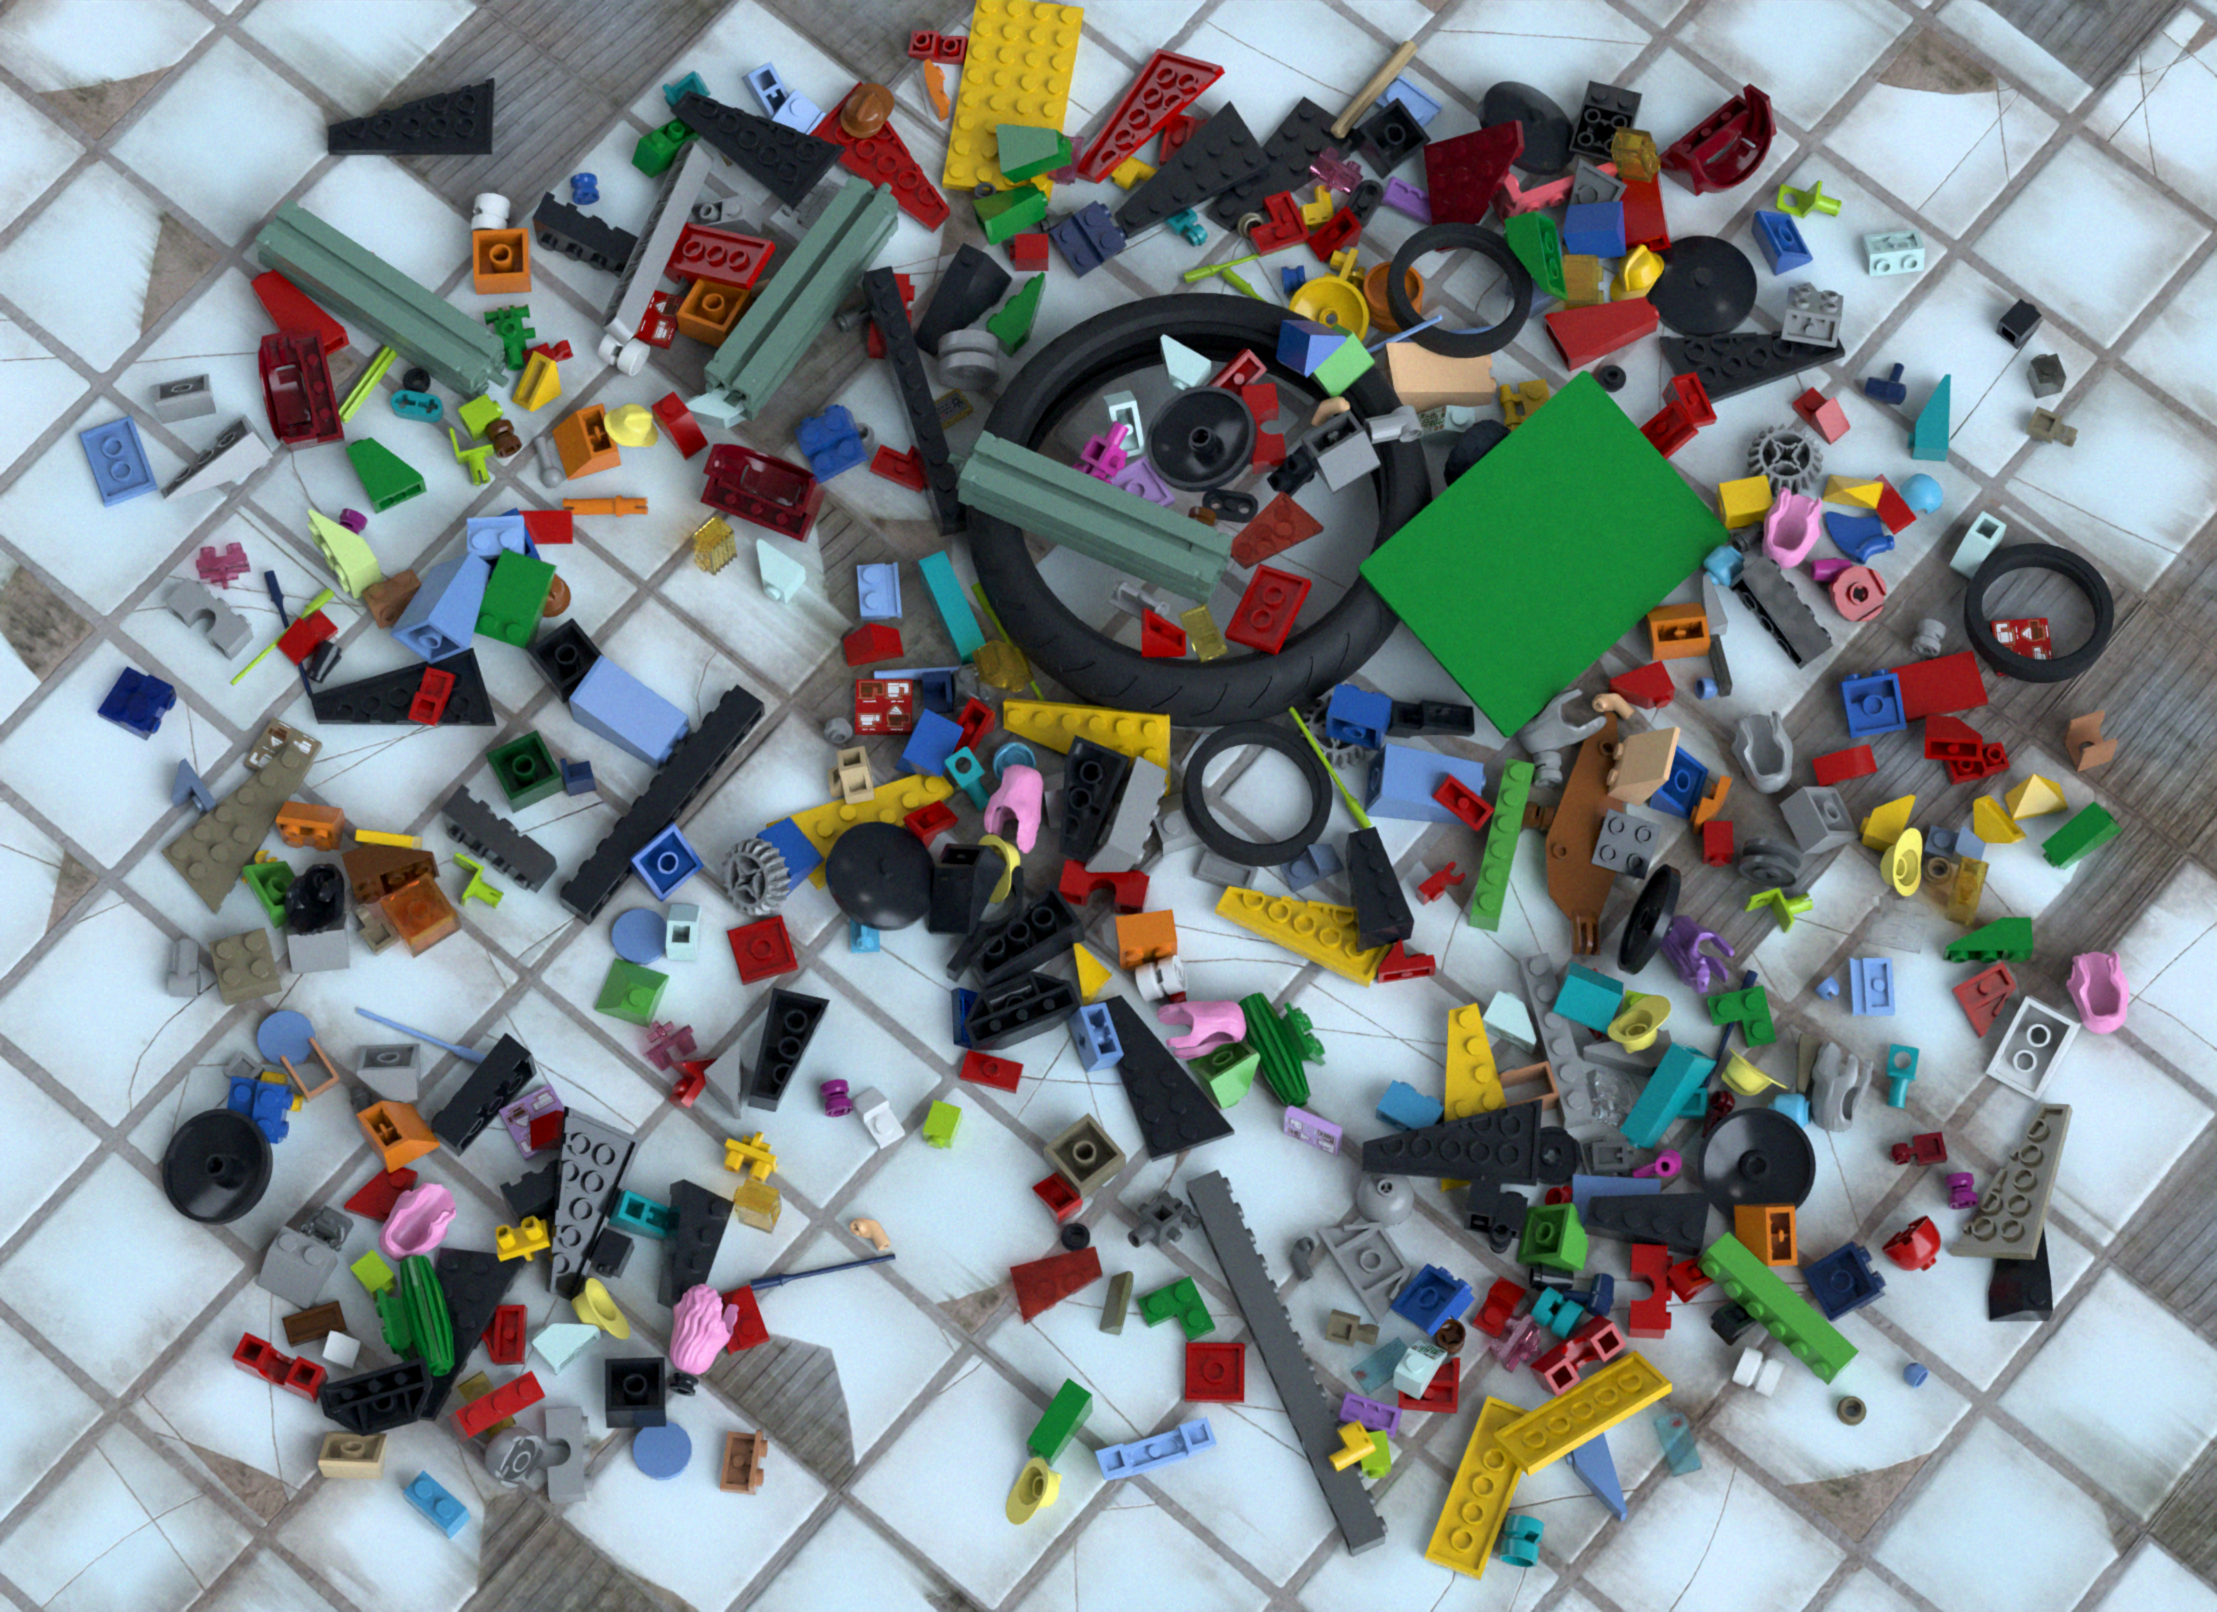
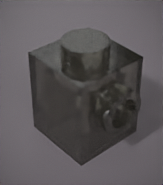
M2057 353L2049 356L2041 354L2030 361L2026 376L2036 399L2062 392L2066 375Z

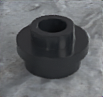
M1609 365L1600 371L1598 381L1605 391L1617 392L1624 387L1626 374L1622 368ZM1614 375L1617 379L1610 380L1607 376Z
M413 368L403 377L405 390L425 393L430 388V376L425 370ZM416 380H420L422 382L419 385H412L413 382Z
M1071 1223L1063 1229L1061 1242L1071 1252L1083 1251L1090 1243V1232L1087 1227L1080 1223ZM1072 1235H1079L1081 1240L1079 1242H1072L1070 1238Z

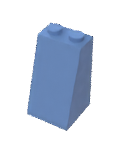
M473 552L434 566L391 630L390 636L430 664L468 650L491 566Z
M603 655L599 656L569 698L573 719L576 723L658 771L663 764L667 765L669 759L675 753L674 749L677 744L684 742L691 730L688 715Z
M1386 743L1368 763L1364 812L1367 816L1468 825L1434 799L1432 795L1447 775L1451 773L1481 797V791L1486 783V775L1483 774L1484 763Z

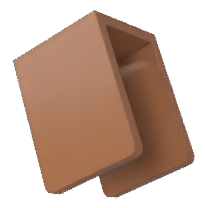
M2104 710L2073 719L2068 723L2063 742L2077 772L2112 760L2118 741L2116 738L2105 742L2102 739L2099 729L2105 715ZM2082 743L2093 745L2083 749L2081 753L2079 751V746Z
M312 1036L308 1038V1044L331 1079L310 1093L285 1055L280 1056V1063L307 1103L340 1081V1077Z
M1549 1061L1499 1075L1502 1089L1544 1079L1548 1091L1546 1095L1510 1104L1509 1107L1543 1099L1542 1112L1557 1108L1560 1095Z

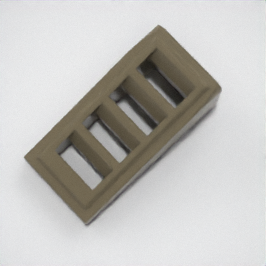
M1800 1033L1797 1043L1795 1093L1805 1096L1822 1041L1819 1038Z

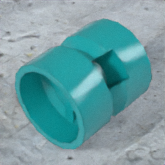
M1548 1287L1537 1301L1529 1319L1542 1327L1550 1326L1551 1333L1565 1340L1579 1322L1584 1308L1572 1300L1565 1302L1561 1293ZM1553 1309L1558 1311L1556 1316L1551 1313Z
M1507 1516L1504 1535L1507 1539L1502 1540L1499 1559L1507 1564L1518 1567H1535L1540 1550L1536 1544L1542 1540L1545 1524L1529 1516Z

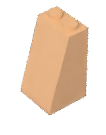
M1386 343L1384 363L1386 380L1395 390L1403 406L1412 405L1416 413L1419 414L1445 405L1460 407L1491 405L1492 395L1497 393L1495 377H1490L1489 369H1492L1491 354L1475 358H1454L1431 352L1417 343Z

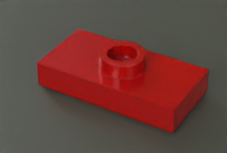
M968 1050L960 1074V1080L1016 1094L1024 1064Z

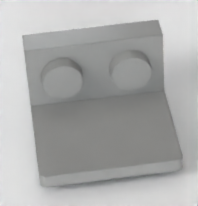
M1806 286L1789 287L1781 339L1836 348L1844 296L1832 290L1820 292L1811 290Z

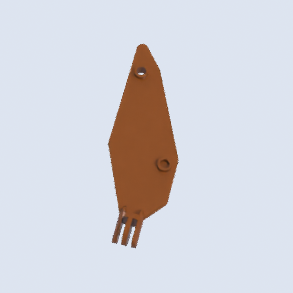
M1606 712L1603 715L1606 717L1607 722L1602 729L1584 739L1545 839L1548 896L1570 920L1572 954L1575 955L1578 953L1581 955H1600L1598 920L1617 872L1591 863L1602 828L1599 827L1602 816H1606L1608 808L1624 813L1623 801L1607 796L1610 786L1607 785V778L1609 772L1615 766L1616 760L1613 759V753L1618 744L1617 718L1612 712Z

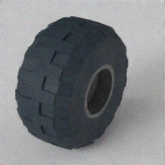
M1493 419L1477 421L1468 428L1457 440L1445 463L1443 476L1447 487L1451 486L1512 431Z

